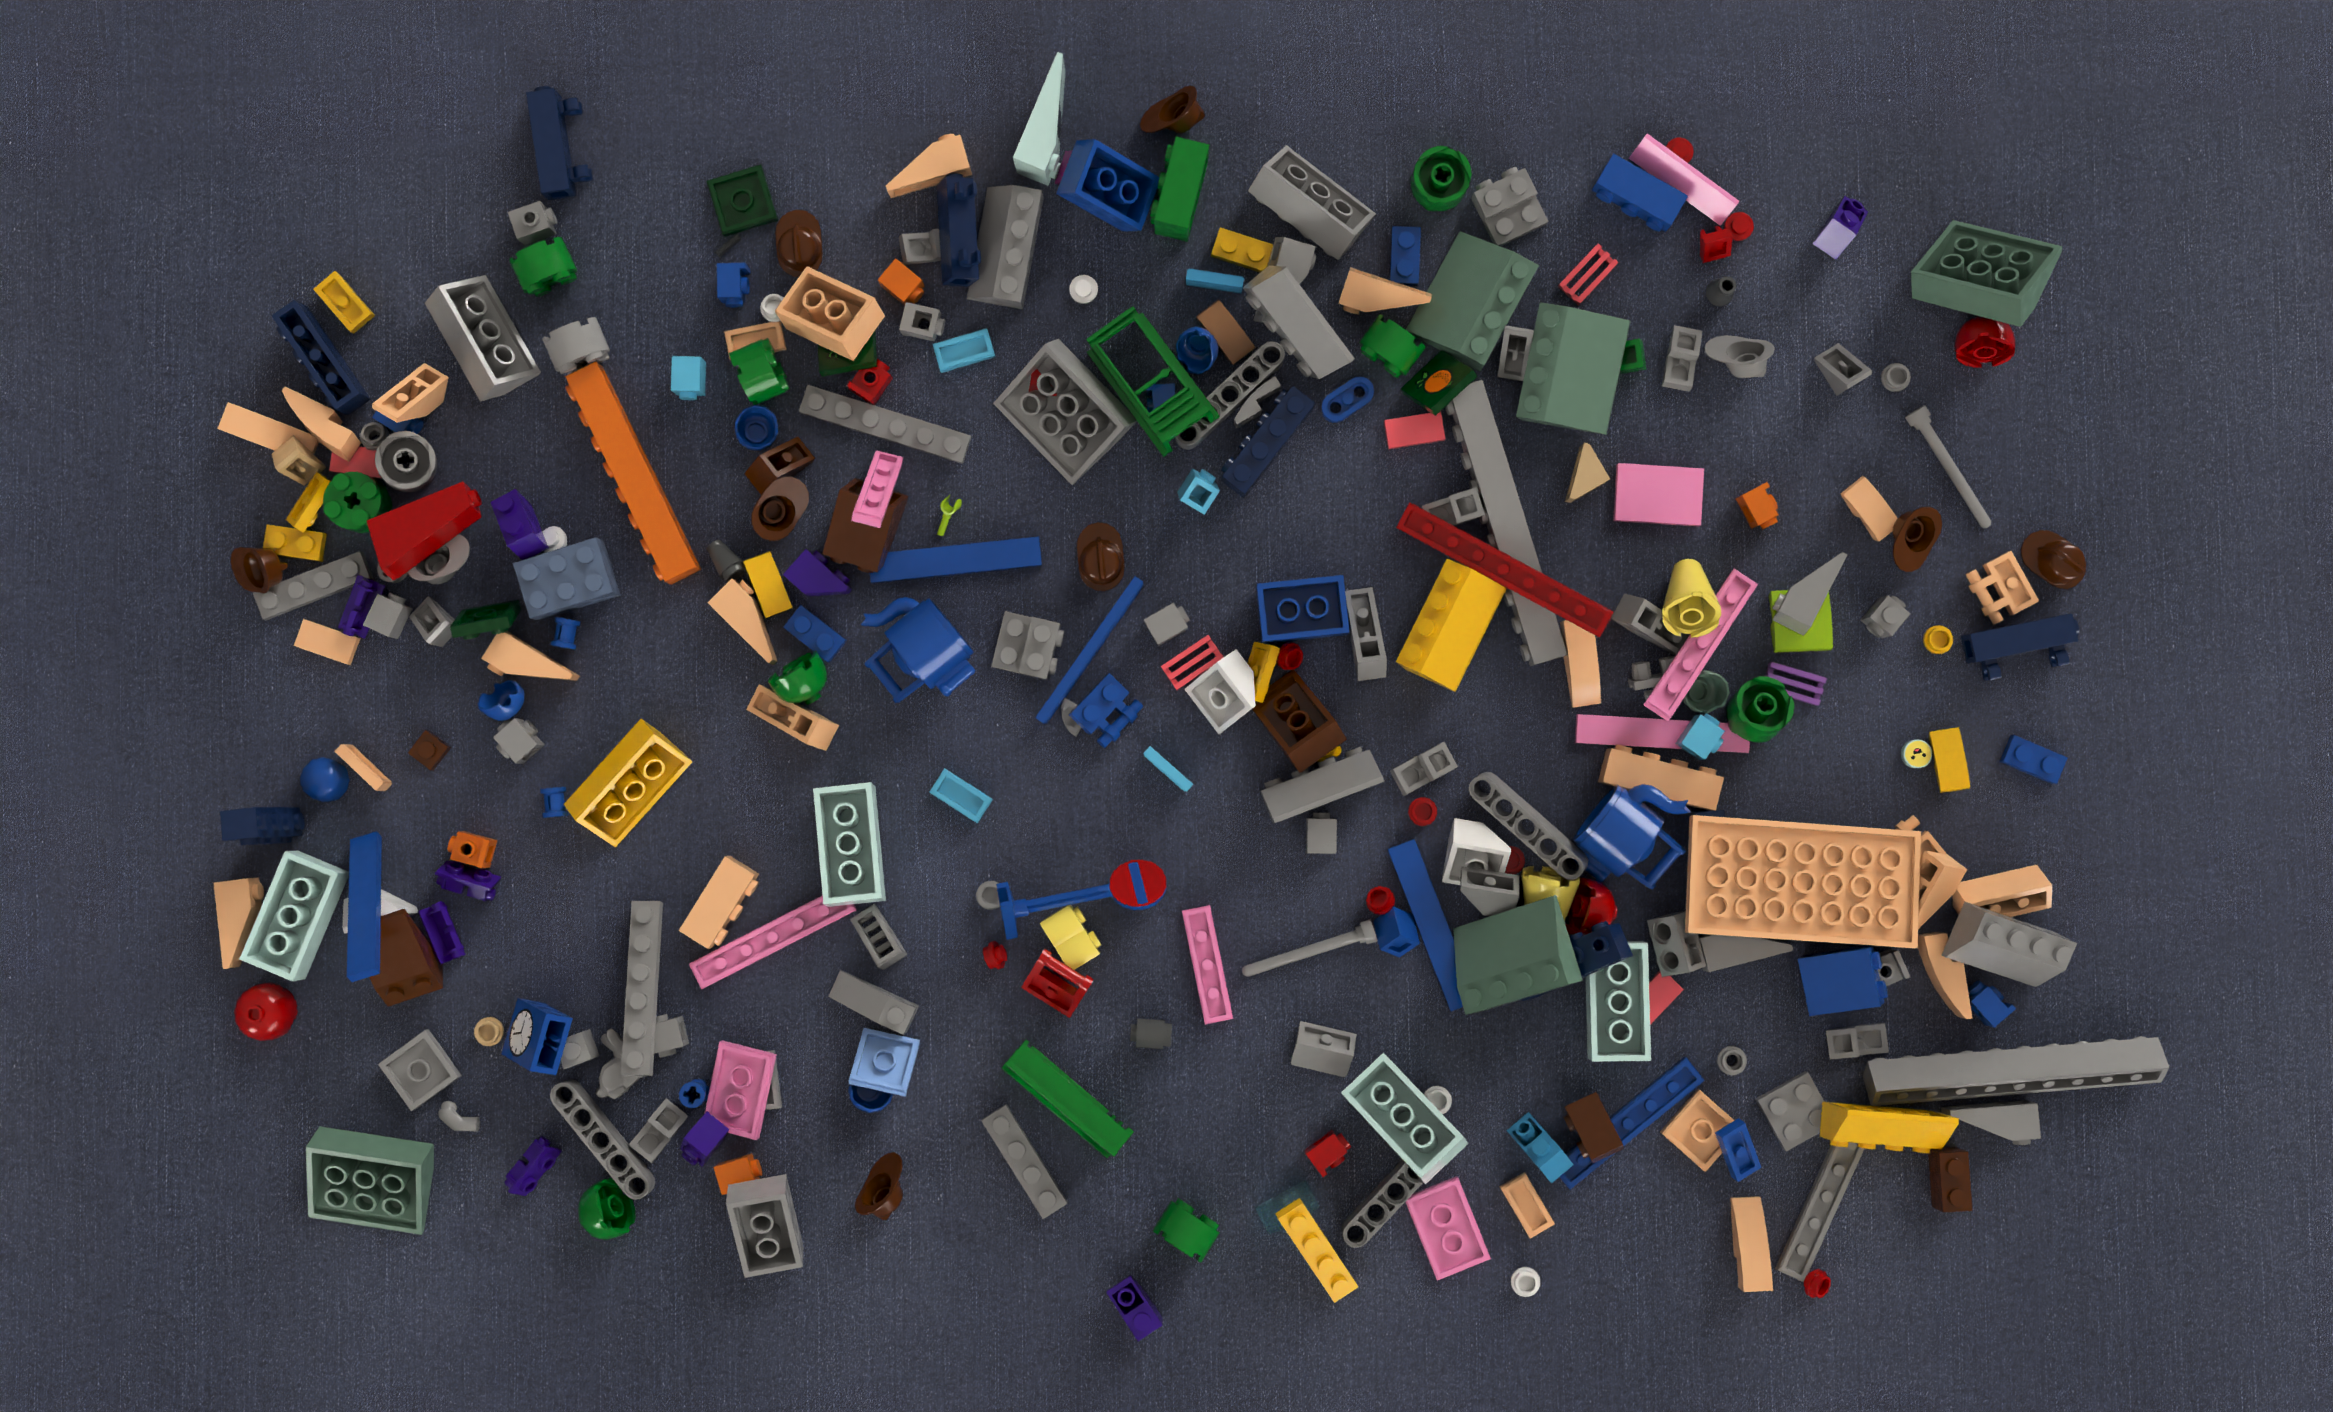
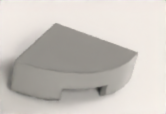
M1064 698L1061 707L1062 720L1067 730L1077 737L1081 727L1068 715L1077 704Z

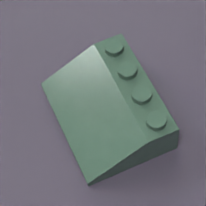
M1953 220L1911 271L1912 299L2021 327L2035 309L2061 255L2062 246Z
M1460 231L1427 290L1428 293L1432 294L1430 303L1419 304L1406 330L1414 337L1440 351L1446 352L1480 372L1539 265L1514 251Z
M1540 302L1516 417L1522 421L1607 435L1631 321L1568 306Z
M1556 895L1453 928L1457 988L1465 1015L1485 1011L1583 981Z
M319 1126L306 1146L308 1217L422 1235L425 1229L434 1170V1144Z

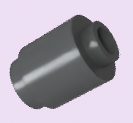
M1137 1018V1024H1131L1130 1041L1136 1042V1048L1163 1049V1046L1171 1047L1172 1023H1165V1020Z

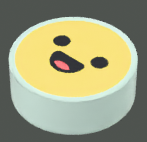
M1910 740L1901 749V759L1910 768H1923L1932 759V749L1923 740Z

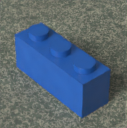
M1614 153L1592 188V191L1596 192V196L1606 203L1613 202L1620 206L1621 211L1631 217L1638 216L1646 221V225L1649 228L1664 232L1670 228L1688 197L1683 192Z

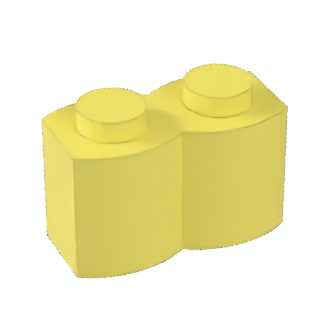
M1067 905L1041 921L1040 925L1064 964L1075 970L1100 954L1098 947L1102 946L1094 931L1088 933L1083 923L1087 920L1078 906L1073 908L1071 905Z

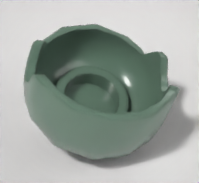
M1702 670L1684 697L1683 702L1692 711L1709 714L1717 708L1724 707L1730 694L1728 682L1718 673Z

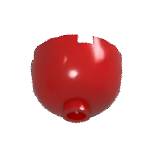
M1976 316L1966 321L1956 335V359L1963 365L1974 368H1982L1980 362H1992V367L2008 362L2015 354V337L2012 328L2007 323L1981 316Z
M1580 877L1579 887L1567 914L1569 916V924H1565L1569 934L1582 932L1583 936L1592 932L1590 927L1604 921L1611 925L1617 917L1618 909L1610 889L1601 882Z
M272 982L256 984L244 991L236 1001L234 1009L235 1023L239 1030L247 1037L259 1041L277 1039L288 1033L298 1014L297 1003L292 993L287 988Z

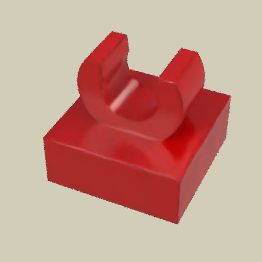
M1715 226V232L1706 234L1704 229L1700 231V257L1703 263L1731 256L1733 236L1729 228L1722 230L1720 226Z

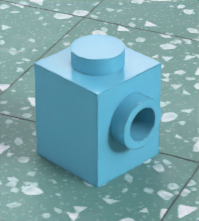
M672 356L671 391L679 395L681 400H697V396H705L706 361L702 357Z
M1192 468L1177 491L1180 501L1205 515L1220 491L1215 482L1216 477L1206 470L1201 469L1198 472Z
M1706 713L1704 716L1701 714L1694 715L1675 744L1698 760H1705L1710 752L1714 754L1723 743L1721 736L1725 731L1718 727L1720 722Z

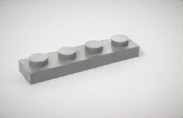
M359 551L284 580L269 588L267 593L253 592L262 619L269 620L353 587L357 575L371 580L373 576L364 552Z
M1007 1104L981 1120L1042 1219L1068 1204L1065 1196Z

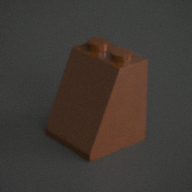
M854 478L839 490L823 554L830 556L833 562L839 564L850 563L856 565L857 569L862 572L874 573L878 572L884 565L909 496L893 491L880 528L851 521L853 511L864 484L863 480Z

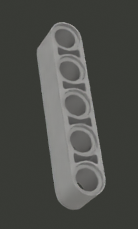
M1274 341L1263 344L1206 397L1220 417L1211 424L1201 418L1189 427L1195 431L1196 437L1192 441H1184L1179 434L1175 437L1178 446L1187 450L1195 448L1246 401L1254 391L1278 371L1283 364L1285 356L1282 345ZM1270 350L1275 351L1279 355V360L1275 363H1269L1264 359V353ZM1247 370H1254L1259 378L1255 382L1250 383L1244 380L1243 373ZM1225 390H1234L1238 398L1233 402H1226L1222 398V393Z
M1484 772L1470 782L1469 792L1472 798L1561 877L1567 880H1574L1587 869L1588 858L1586 854L1492 772ZM1480 780H1485L1489 783L1491 787L1490 793H1484L1480 790ZM1501 800L1510 801L1513 807L1511 813L1505 812L1501 808ZM1523 819H1529L1534 823V832H1528L1524 829ZM1545 839L1554 840L1557 850H1548L1544 844ZM1567 858L1575 859L1579 864V870L1569 869L1566 863Z
M573 1079L556 1084L551 1089V1102L625 1195L637 1200L649 1194L655 1186L654 1175L583 1086ZM563 1087H568L571 1090L572 1099L570 1101L563 1099L561 1095ZM581 1109L587 1110L590 1114L591 1119L588 1124L583 1123L579 1118ZM599 1132H603L608 1136L609 1143L607 1146H603L598 1142L597 1135ZM616 1155H622L626 1158V1168L622 1169L615 1163ZM638 1177L644 1181V1191H639L634 1187V1178Z
M1403 1160L1395 1166L1343 1222L1341 1233L1344 1241L1350 1247L1359 1248L1364 1246L1424 1183L1417 1175L1408 1174V1165ZM1393 1183H1399L1403 1187L1401 1194L1395 1197L1388 1195V1187ZM1374 1204H1378L1383 1208L1381 1215L1376 1218L1367 1215L1369 1207ZM1352 1226H1360L1363 1229L1362 1235L1357 1239H1351L1347 1236V1232Z

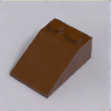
M1291 670L1270 685L1264 702H1255L1256 706L1252 708L1253 712L1299 773L1347 740L1336 720L1295 670Z
M405 909L381 916L380 974L369 977L374 989L388 1007L443 988V964L439 965L433 948Z

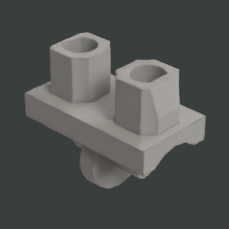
M1674 656L1659 658L1661 673L1652 675L1649 661L1632 663V678L1628 679L1629 688L1633 687L1635 691L1652 687L1654 689L1674 659ZM1653 690L1644 691L1645 699L1649 697Z

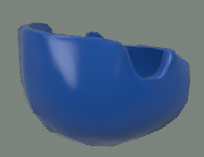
M1190 327L1180 334L1176 342L1177 359L1187 367V372L1202 374L1212 367L1218 357L1219 346L1217 340L1205 328Z
M752 405L743 409L735 421L736 438L748 450L761 451L770 447L778 434V423L775 414L765 406Z
M507 680L501 684L495 683V690L492 694L482 693L478 701L479 710L489 718L497 721H507L514 717L523 706L525 699L522 686L514 680Z
M324 757L312 759L303 768L300 776V786L306 795L322 802L340 799L347 791L350 781L345 766Z
M851 1084L848 1088L852 1104L857 1109L866 1113L881 1111L889 1105L893 1096L891 1093Z

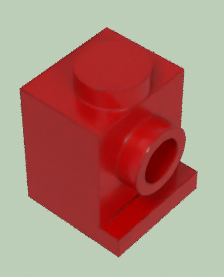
M877 359V367L859 370L847 387L851 392L869 404L875 405L893 379L891 374L888 373L890 367ZM868 374H875L874 382H866Z
M1331 1130L1304 1151L1321 1176L1325 1177L1328 1175L1326 1171L1328 1166L1333 1169L1346 1159L1343 1155L1347 1153L1351 1145L1342 1133L1336 1135Z

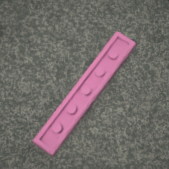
M1735 568L1730 572L1716 593L1721 606V616L1717 628L1709 634L1691 638V634H1689L1643 704L1645 707L1666 721L1671 719L1758 585L1756 582Z
M1576 714L1575 743L1682 749L1675 743L1690 721ZM1720 722L1718 727L1725 732L1721 736L1723 743L1717 751L1749 753L1750 741L1732 733L1728 723Z
M820 896L689 963V966L702 990L853 913L857 908L855 904L827 907L823 904V896Z

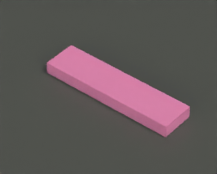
M1648 133L1629 157L1631 161L1649 174L1688 195L1686 199L1688 203L1720 226L1739 203V200Z
M878 450L875 451L851 521L878 528L881 527L902 467L903 457Z
M1206 905L1182 910L1205 1025L1233 1019L1211 907Z

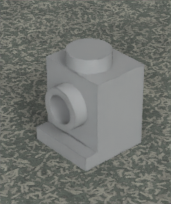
M906 302L899 330L903 336H912L935 342L936 336H942L945 319H941L942 314L939 309ZM924 320L930 323L927 329L919 327L920 323Z
M1888 949L1879 953L1882 967L1885 966L1888 974L1883 977L1880 973L1881 969H1878L1880 981L1884 980L1886 986L1902 979L1910 978L1899 950Z

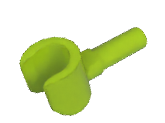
M950 495L941 502L940 508L943 515L937 535L944 536L951 515L962 505L960 498L955 502L954 507L949 505Z

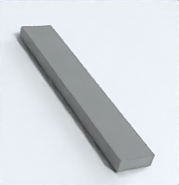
M1848 1142V1147L1830 1146L1775 1267L1778 1271L1804 1282L1865 1149L1857 1147L1858 1143Z

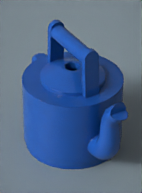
M908 597L897 598L878 614L863 613L866 619L861 623V626L869 627L883 626L896 617L906 614L884 632L889 641L864 664L873 671L893 696L892 700L895 703L902 701L923 684H926L931 690L937 686L941 693L948 697L953 690L975 673L976 670L968 662L974 651L930 598L920 603ZM891 649L894 660L905 674L917 679L904 690L899 687L879 662Z
M1615 785L1587 816L1573 838L1578 848L1588 858V867L1585 871L1591 874L1598 882H1603L1610 873L1620 877L1627 872L1646 887L1653 890L1656 887L1655 883L1680 855L1686 853V850L1661 829L1664 818L1643 802H1649L1667 813L1676 815L1691 813L1686 807L1688 800L1672 801L1652 785H1638L1629 791L1624 787ZM1658 835L1671 848L1648 875L1644 876L1634 869L1633 866L1644 861L1651 854Z

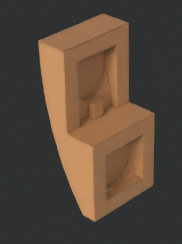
M1216 300L1196 316L1202 327L1215 337L1220 350L1230 364L1234 365L1256 348L1220 300Z

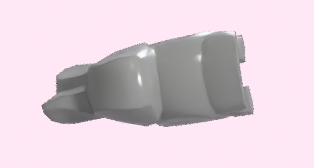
M609 1029L606 1034L602 1035L601 1041L613 1051L614 1057L602 1066L599 1076L600 1086L596 1089L595 1094L600 1098L609 1096L615 1100L627 1092L629 1087L640 1078L646 1076L621 1075L623 1039L616 1031Z

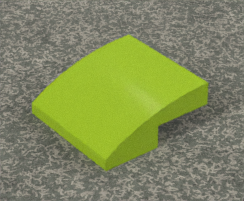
M1788 590L1770 592L1768 597L1772 619L1776 613V610L1772 609L1780 593L1785 595ZM1829 592L1812 626L1804 636L1772 620L1770 630L1774 653L1832 650L1833 628Z

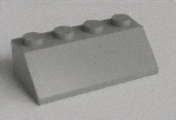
M1287 145L1263 165L1248 190L1249 193L1255 196L1258 202L1268 206L1277 213L1280 219L1289 222L1305 238L1311 239L1326 254L1333 256L1337 260L1351 248L1376 215L1375 212Z
M1017 185L987 187L977 241V249L981 251V263L978 264L979 279L969 286L968 300L1023 309L1044 200L1042 190Z
M1268 266L1243 287L1248 294L1245 297L1247 302L1255 310L1259 309L1265 317L1263 319L1264 324L1271 332L1274 333L1276 331L1282 339L1280 345L1289 355L1293 354L1299 362L1296 365L1305 377L1308 378L1310 376L1311 378L1321 379L1355 359L1287 267Z
M486 275L440 285L425 302L427 309L480 402L505 395L541 373Z
M1360 746L1345 752L1347 758L1336 762L1335 758L1332 757L1318 762L1320 768L1309 772L1307 768L1299 773L1297 770L1291 773L1293 779L1282 782L1279 777L1264 783L1266 789L1260 792L1272 823L1280 822L1384 782L1370 749L1362 751Z
M1964 901L1942 956L2037 987L2066 970L2077 943L2056 932Z

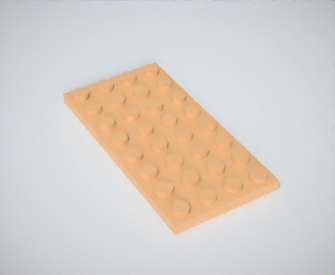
M1691 815L1689 816L1685 933L1918 948L1921 831Z

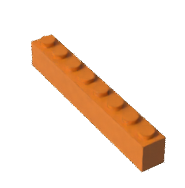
M595 361L565 376L569 384L565 387L571 400L573 402L577 401L581 408L578 415L585 427L589 426L594 435L590 439L598 453L602 452L606 460L603 463L606 473L610 478L614 477L619 486L615 488L617 496L623 504L627 503L631 511L628 514V518L634 529L639 528L643 536L640 542L647 555L652 554L656 564L652 566L660 581L664 579L666 583L673 584L702 570L603 366Z

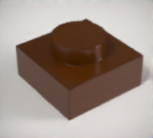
M425 730L408 754L429 770L434 771L451 747L429 730Z

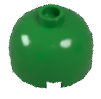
M814 651L813 655L809 652L786 664L783 667L784 671L781 676L778 677L775 672L768 679L772 690L783 701L794 704L804 701L806 705H809L821 697L819 691L826 684L827 670L818 652Z
M612 1178L601 1180L589 1187L581 1196L578 1204L580 1224L592 1237L603 1240L620 1237L631 1230L629 1229L630 1225L635 1223L636 1215L633 1200L623 1194Z

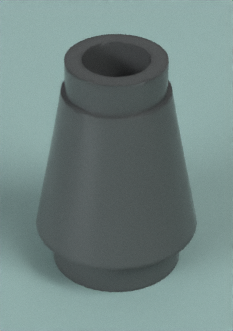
M1732 277L1712 280L1706 288V296L1709 302L1715 306L1728 305L1734 297L1736 289L1735 280Z
M720 539L708 545L707 551L720 579H725L728 583L732 578L738 580L744 575L746 569L743 560Z

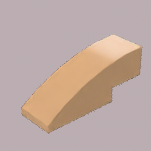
M284 387L282 392L288 404L307 430L331 452L349 462L361 442L353 431L341 426L343 421L335 410L290 388Z
M229 402L217 428L274 451L293 435L313 454L319 443L310 433Z
M1568 620L1560 622V627L1568 654L1563 657L1572 708L1601 704L1600 674L1595 635Z
M1944 932L1918 934L1919 954L1934 988L1957 1017L1972 1019L1964 963L1942 956L1948 941V934Z
M1761 1197L1730 1198L1734 1257L1737 1258L1738 1288L1743 1292L1773 1291L1770 1250Z

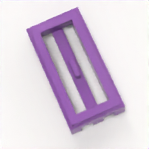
M1769 662L1765 675L1783 684L1813 692L1812 698L1786 690L1794 700L1819 706L1821 701L1819 699L1823 694V685L1826 683L1827 678L1775 662ZM1776 670L1817 682L1815 687L1775 675L1773 671Z

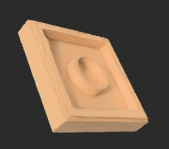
M1697 1089L1660 1133L1706 1172L1722 1154L1715 1132L1735 1120L1701 1090Z

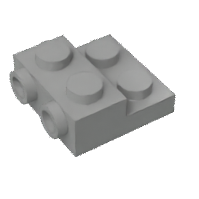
M1517 167L1510 168L1501 174L1503 179L1492 183L1491 179H1488L1475 187L1477 191L1473 193L1471 199L1495 245L1503 246L1547 225L1549 222L1536 197L1538 193L1526 168L1519 171Z
M1005 611L991 667L1048 680L1049 674H1055L1058 659L1053 657L1056 647L1061 648L1065 631L1060 630V623Z

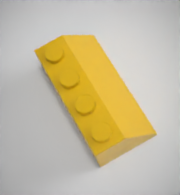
M1446 559L1396 662L1406 671L1456 692L1506 588L1472 568Z
M641 718L564 803V806L576 822L616 848L690 766L692 760L661 732Z
M1822 1102L1819 1137L1830 1140V1145L1838 1147H1848V1142L1858 1143L1857 1147L1865 1149H1876V1144L1885 1145V1149L1892 1151H1903L1904 1146L1912 1147L1913 1152L1930 1153L1931 1149H1943L1957 1128L1959 1118L1932 1110Z

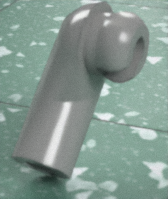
M445 1101L441 1104V1109L438 1111L439 1118L450 1129L474 1132L479 1130V1117L460 1116L456 1112V1104L452 1101Z

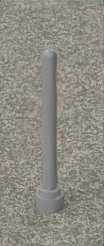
M1926 405L1905 416L1910 427L1914 426L1916 430L1919 429L1979 525L1982 528H1988L1991 525L1989 516L1930 425L1931 419L1929 416L1931 413Z
M1371 919L1360 922V926L1355 927L1356 930L1246 965L1242 968V973L1244 976L1249 977L1360 941V944L1364 942L1371 944L1378 940Z

